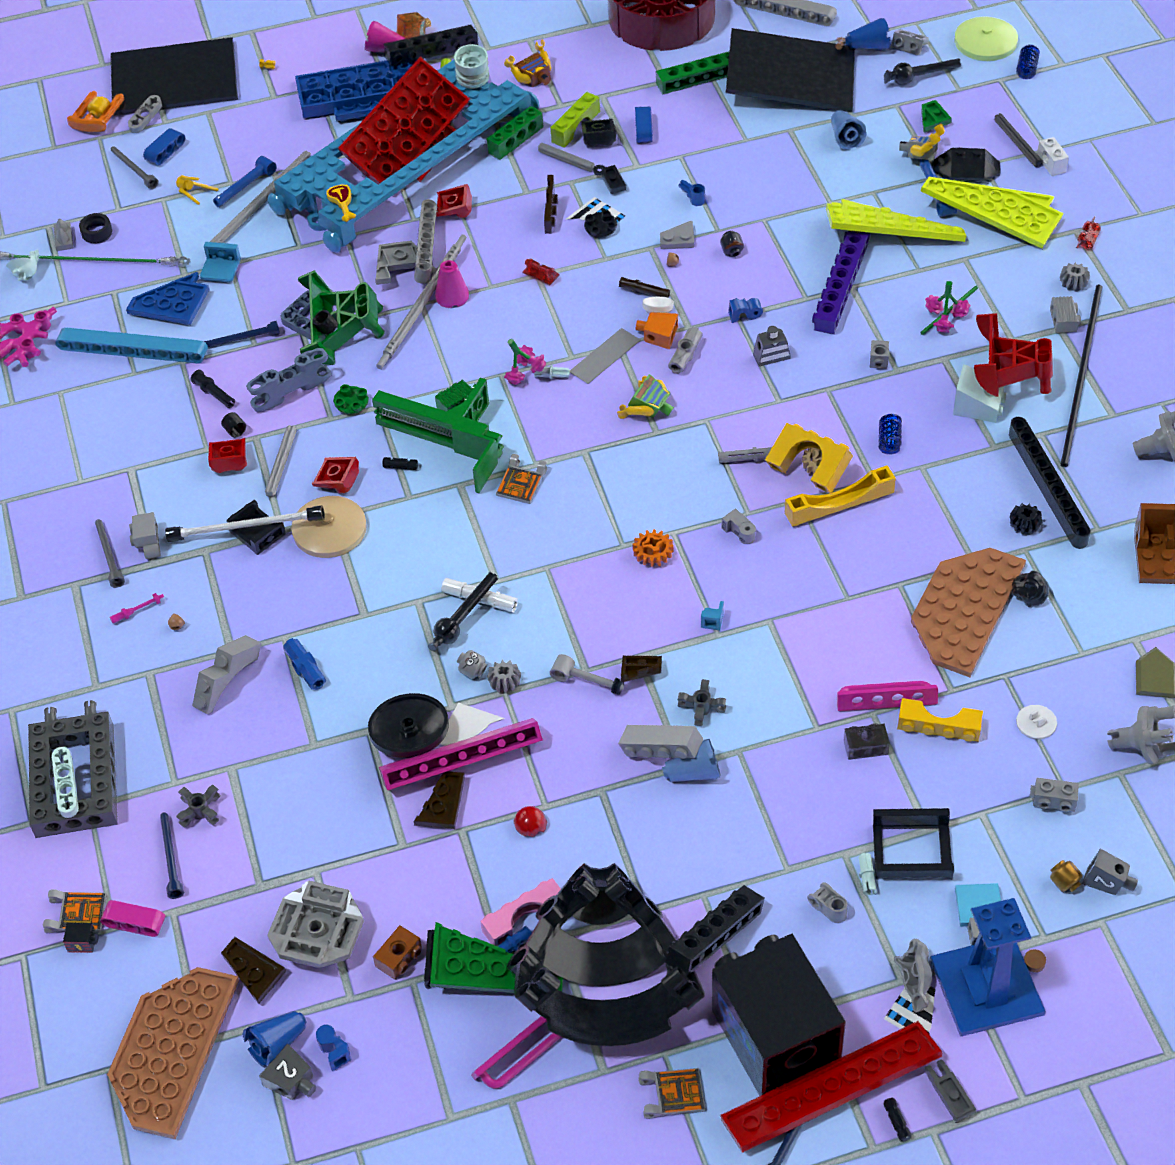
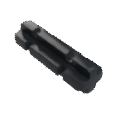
M384 457L382 465L384 468H391L392 466L394 469L410 468L409 470H417L418 460L410 459L409 461L406 458L391 459V457Z
M891 1097L884 1100V1108L889 1113V1119L894 1130L897 1131L899 1141L905 1142L911 1139V1132L906 1127V1121L900 1108L897 1107L898 1104L895 1098Z

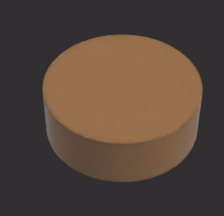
M1031 949L1026 952L1024 961L1028 970L1040 972L1045 968L1046 956L1042 951Z

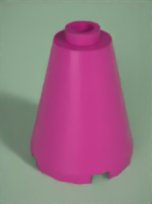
M372 21L367 31L368 39L367 41L365 40L364 49L368 52L385 53L384 43L406 38L381 23Z
M451 260L441 263L435 291L437 303L446 308H452L455 305L460 307L469 299V290L457 264Z

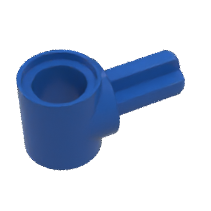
M685 180L680 181L678 187L687 193L691 204L702 206L705 203V186L702 184L691 185Z

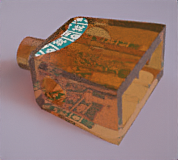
M418 12L397 15L396 33L406 39L425 35V29L431 26L430 19L424 18Z

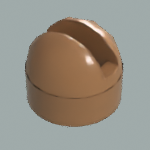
M668 252L667 266H676L679 263V256Z
M175 613L168 620V625L172 630H179L185 624L183 618Z

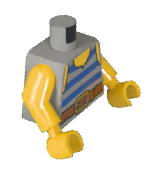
M943 125L935 126L936 133H931L929 136H911L909 142L900 141L899 151H908L909 158L934 160L937 154L938 142L941 140L940 136L945 133Z

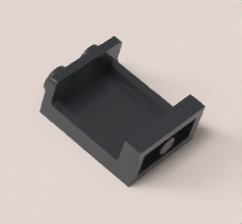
M252 500L235 514H232L226 522L246 521L249 519L267 518L269 516L258 507L256 500ZM283 522L229 530L231 534L257 555L286 534Z

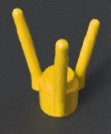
M180 175L176 180L179 192L186 195L197 205L200 202L187 192V190L192 189L193 185L214 191L219 190L213 186L194 182L199 181L197 177Z

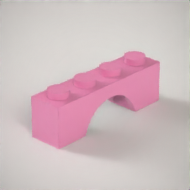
M553 878L542 881L536 888L522 893L519 898L512 902L505 903L496 912L487 914L480 921L483 934L491 944L499 946L505 941L507 936L513 935L514 924L520 917L528 913H537L540 906L551 896L557 895L561 888Z

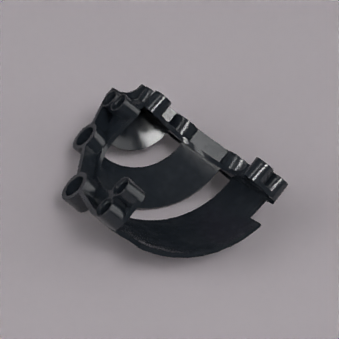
M583 863L557 895L551 896L540 906L536 913V918L539 921L526 945L514 953L507 965L508 970L516 976L514 985L515 998L531 1013L535 1011L547 1020L550 1032L571 1041L594 1046H622L657 1037L672 1029L670 1017L684 1007L689 1011L705 997L704 989L695 970L687 976L678 966L673 968L666 963L667 948L671 942H676L677 939L662 920L663 914L649 897L643 895L615 863L604 868H594ZM629 914L641 926L624 938L600 943L575 938L561 929L562 925L572 916L587 924L605 925L617 922ZM663 964L666 965L667 969L666 976L652 988L628 997L608 1000L587 999L564 993L558 990L560 980L554 976L556 975L566 981L580 985L602 987L638 980L657 970Z

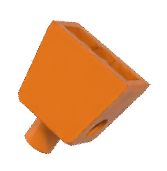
M651 312L647 321L637 320L636 330L644 332L645 342L666 349L671 348L678 328V314Z

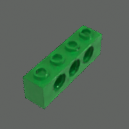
M530 106L487 138L488 154L501 160L544 127L543 112Z

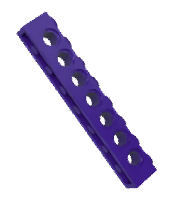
M850 230L845 232L844 243H841L839 248L840 254H837L835 257V266H832L830 271L831 277H828L826 280V289H823L821 294L822 300L818 301L817 313L814 312L812 317L814 331L835 334L868 247L870 232Z

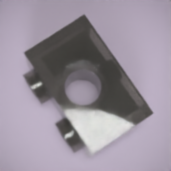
M885 723L844 728L843 740L848 760L889 754L890 743Z

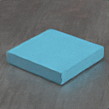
M998 883L955 885L960 926H968L969 919L973 918L971 908L1001 901Z

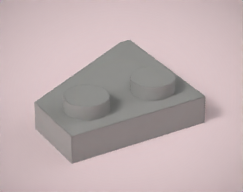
M688 221L661 232V249L694 248L693 221Z

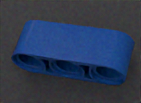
M651 106L635 107L636 143L653 142Z
M168 128L144 150L143 158L156 165H161L184 144L185 134Z

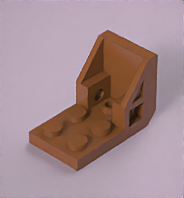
M1140 503L1134 527L1139 583L1175 584V504Z

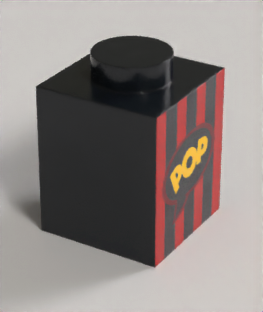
M66 923L63 944L67 952L93 953L94 945L98 943V932L95 931L92 923Z

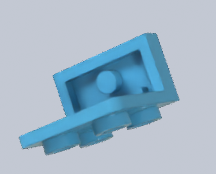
M205 241L203 247L206 261L200 273V278L202 280L232 282L241 260L238 244Z

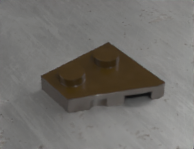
M623 655L621 682L661 673L662 656Z

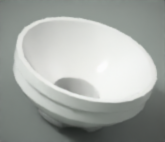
M648 297L643 299L642 305L648 314L651 312L669 313L673 309L674 301L666 297Z

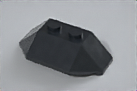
M952 147L934 159V172L951 180L985 181L995 176H1000V161L983 148Z

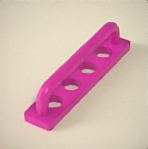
M926 681L849 685L837 692L838 711L901 707L902 698L900 700L892 699L896 694L903 695L902 698L922 701L923 705L938 704V687ZM915 693L923 694L919 699L912 698ZM878 695L883 697L878 702L872 700L873 697ZM855 697L863 698L859 703L852 702Z
M540 1016L478 1067L471 1076L474 1080L480 1077L484 1084L490 1088H500L557 1042L561 1036L552 1033L496 1080L492 1079L486 1071L547 1021L544 1017Z

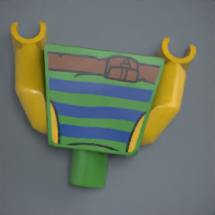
M649 374L648 376H643L642 381L638 380L639 389L630 400L628 408L622 404L619 406L620 411H617L620 419H624L628 415H642L654 418L659 410L669 416L674 407L665 402L670 392L663 381L655 379Z

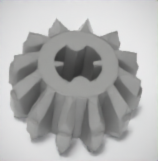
M1068 263L1067 266H1063L1060 273L1062 286H1067V289L1072 288L1074 291L1076 289L1082 290L1083 287L1087 286L1090 279L1088 267H1083L1082 263Z
M502 659L501 663L494 662V667H489L488 681L491 688H496L498 693L501 690L507 693L508 689L514 691L515 686H519L521 672L517 664H512L511 660L505 663Z

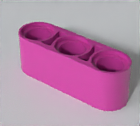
M110 900L100 922L112 929L157 937L166 915L157 909Z

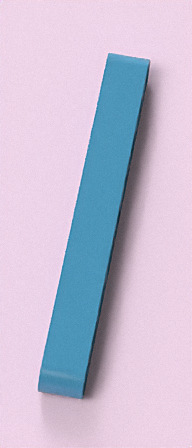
M67 327L60 330L55 345L64 351L197 364L203 362L208 349L207 344L201 340Z

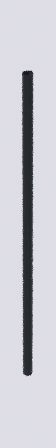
M1097 284L1095 287L1062 453L1061 467H1067L1103 288L1100 284Z

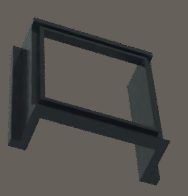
M873 809L876 879L947 877L953 880L954 863H952L949 832L950 809ZM882 829H938L941 863L884 864Z

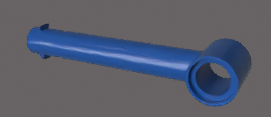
M263 155L259 156L255 162V168L223 191V193L217 195L213 199V203L220 207L262 174L273 175L277 169V164Z
M922 159L919 164L926 179L928 177L937 178L929 160ZM937 199L936 209L939 217L957 213V208Z

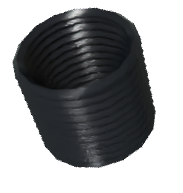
M327 310L318 312L313 319V323L324 335L333 333L338 325L336 319Z
M235 412L226 414L221 421L222 427L231 437H239L246 430V423Z

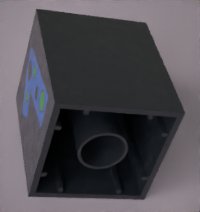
M793 933L780 939L775 934L766 936L757 942L754 947L755 950L739 956L736 952L728 953L719 958L714 965L715 968L712 969V1012L759 1096L842 1057L846 1021Z

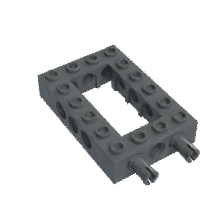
M90 700V706H88V701L84 702V715L57 719V709L50 707L49 713V708L46 707L44 709V722L28 724L29 820L35 838L118 825L114 724L109 711L96 713L97 703L93 700ZM89 743L91 798L78 800L79 809L77 814L71 818H65L60 814L57 803H53L55 789L53 786L52 749L76 745L86 746ZM68 801V802H66V804H67L66 810L70 809L69 807L71 806L70 803H69V801Z

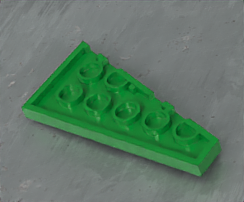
M435 922L430 987L514 993L516 976L507 968L508 962L514 954ZM554 975L557 979L560 980V986L558 990L562 991L563 978Z

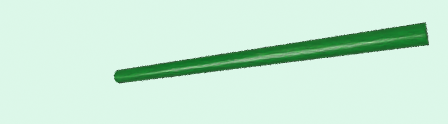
M974 286L959 300L964 301L965 299H967L972 293H974L978 289V287ZM953 305L948 308L947 315L953 309ZM941 315L920 332L921 335H924L934 327L933 323L941 320Z

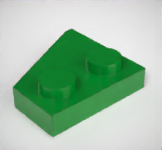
M936 99L921 105L924 133L933 130L939 124L945 126L952 122L951 116Z

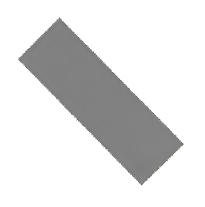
M621 328L573 367L570 373L589 384L636 345L640 339Z

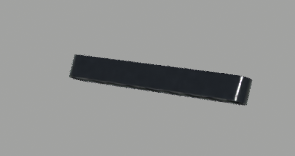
M1019 416L1012 418L1008 434L1072 546L1078 549L1085 548L1089 541L1090 527L1027 420Z

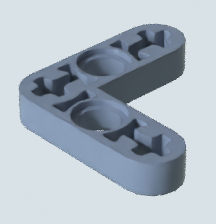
M309 290L305 291L281 313L280 317L284 326L311 340L310 319L304 317L310 311ZM299 306H303V307H304V308L301 309V310H297V309H296V308L299 307ZM301 323L306 324V325L303 326V327H298V326H297L298 324H301Z

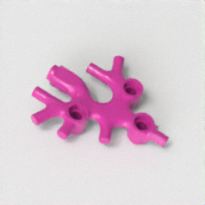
M51 307L49 310L36 312L34 320L30 322H25L22 314L15 313L10 316V322L0 323V339L11 331L22 334L18 338L0 342V360L13 349H17L3 361L6 366L19 360L22 367H27L29 363L26 358L31 359L41 354V351L35 347L32 339L48 338V332L44 331L49 330L51 326L50 320L57 312L56 308Z

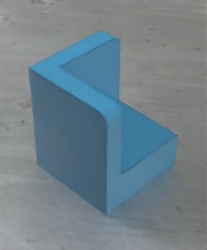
M720 601L718 609L705 608L702 610L701 628L720 631L724 614V601Z

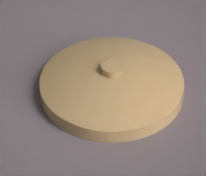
M341 496L316 498L306 503L297 511L299 513L305 511L306 508L322 505L325 512L324 520L308 521L297 519L292 521L291 529L296 545L303 552L319 558H332L350 552L363 540L367 528L365 514L361 507L354 501Z

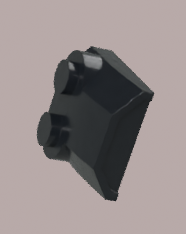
M613 118L581 121L583 140L587 146L594 147L598 144L611 145L616 141V129Z

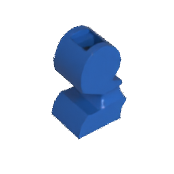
M745 298L729 300L728 314L731 323L740 320L739 316L741 313H745L749 320L762 316L763 309L760 300L757 298H750L747 301Z
M324 1024L320 1026L316 1031L317 1043L323 1053H329V1064L331 1071H334L351 1061L348 1043L344 1042L340 1036H336L335 1030L331 1025Z

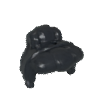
M1037 571L1020 574L1012 582L1013 594L1016 597H1022L1027 607L1041 605L1045 602L1050 592L1048 581Z

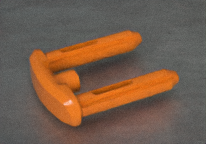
M96 91L89 92L73 115L67 117L69 126L85 132H102L106 130L107 122L124 101V95L117 94L99 119L94 118L91 114H87L84 119H81L87 112L89 103L97 96Z

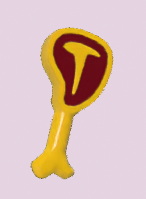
M341 184L329 188L326 191L327 199L342 209L344 214L342 221L347 222L350 219H355L356 214L351 213L348 209L352 197L349 186Z

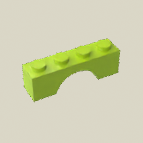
M586 91L550 127L551 142L565 148L574 139V134L580 121L583 118L592 121L600 113V97Z

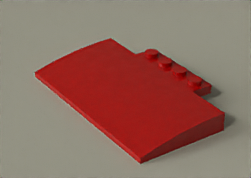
M420 57L338 147V150L367 178L379 185L456 131L450 124L468 105L470 98ZM434 167L418 177L417 180L421 182Z

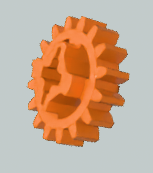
M653 529L652 533L646 530L645 535L639 533V538H634V543L632 544L633 556L637 557V561L643 560V565L650 563L651 567H653L654 563L661 566V561L667 563V558H672V553L674 552L673 540L669 539V534L663 535L662 530L659 533H656L655 529Z

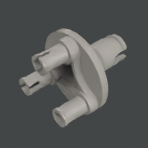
M1168 411L1159 414L1161 428L1156 429L1152 435L1133 442V448L1138 458L1157 452L1164 454L1170 452L1175 462V411Z
M1175 705L1161 708L1157 706H1141L1137 713V722L1132 726L1107 731V735L1112 737V740H1107L1110 749L1134 747L1141 750L1144 759L1149 764L1157 763L1159 758L1175 754L1174 736L1170 735V733H1173L1172 729L1159 730L1158 726L1160 720L1175 719Z

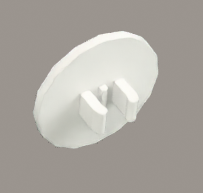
M1029 705L1018 712L1016 723L1020 732L1026 737L1045 739L1055 732L1057 718L1047 707Z

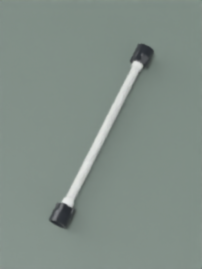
M322 505L306 508L303 512L267 518L263 517L260 519L256 518L194 528L167 527L165 535L168 542L184 540V537L189 535L267 525L283 521L287 522L297 519L321 521L325 519V512Z

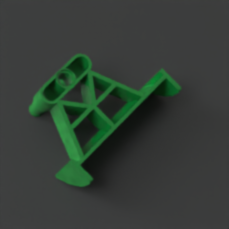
M315 270L298 277V282L309 289L311 344L300 348L301 354L306 351L323 348L328 354V359L323 365H335V351L364 327L371 330L376 338H381L385 334V330L378 324V313L383 310V305L377 300L376 293L366 282L358 284L355 290L332 292ZM333 305H336L337 310L333 312ZM322 310L329 311L338 323L337 330L328 335H324L313 323L314 316ZM321 354L315 355V356H314V359L320 358V357H322L323 355H321Z

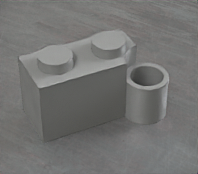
M154 512L132 516V524H129L131 546L136 548L143 547L145 559L160 557L158 525Z

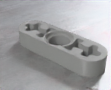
M149 96L129 119L128 126L132 133L141 132L161 109L162 103L159 96ZM143 112H149L147 116H141Z

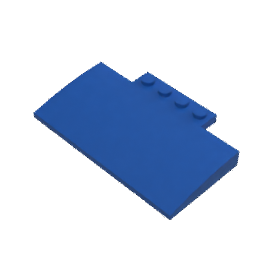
M385 60L296 75L295 80L303 118L334 113L336 121H346L367 116L416 61L390 66L388 61Z

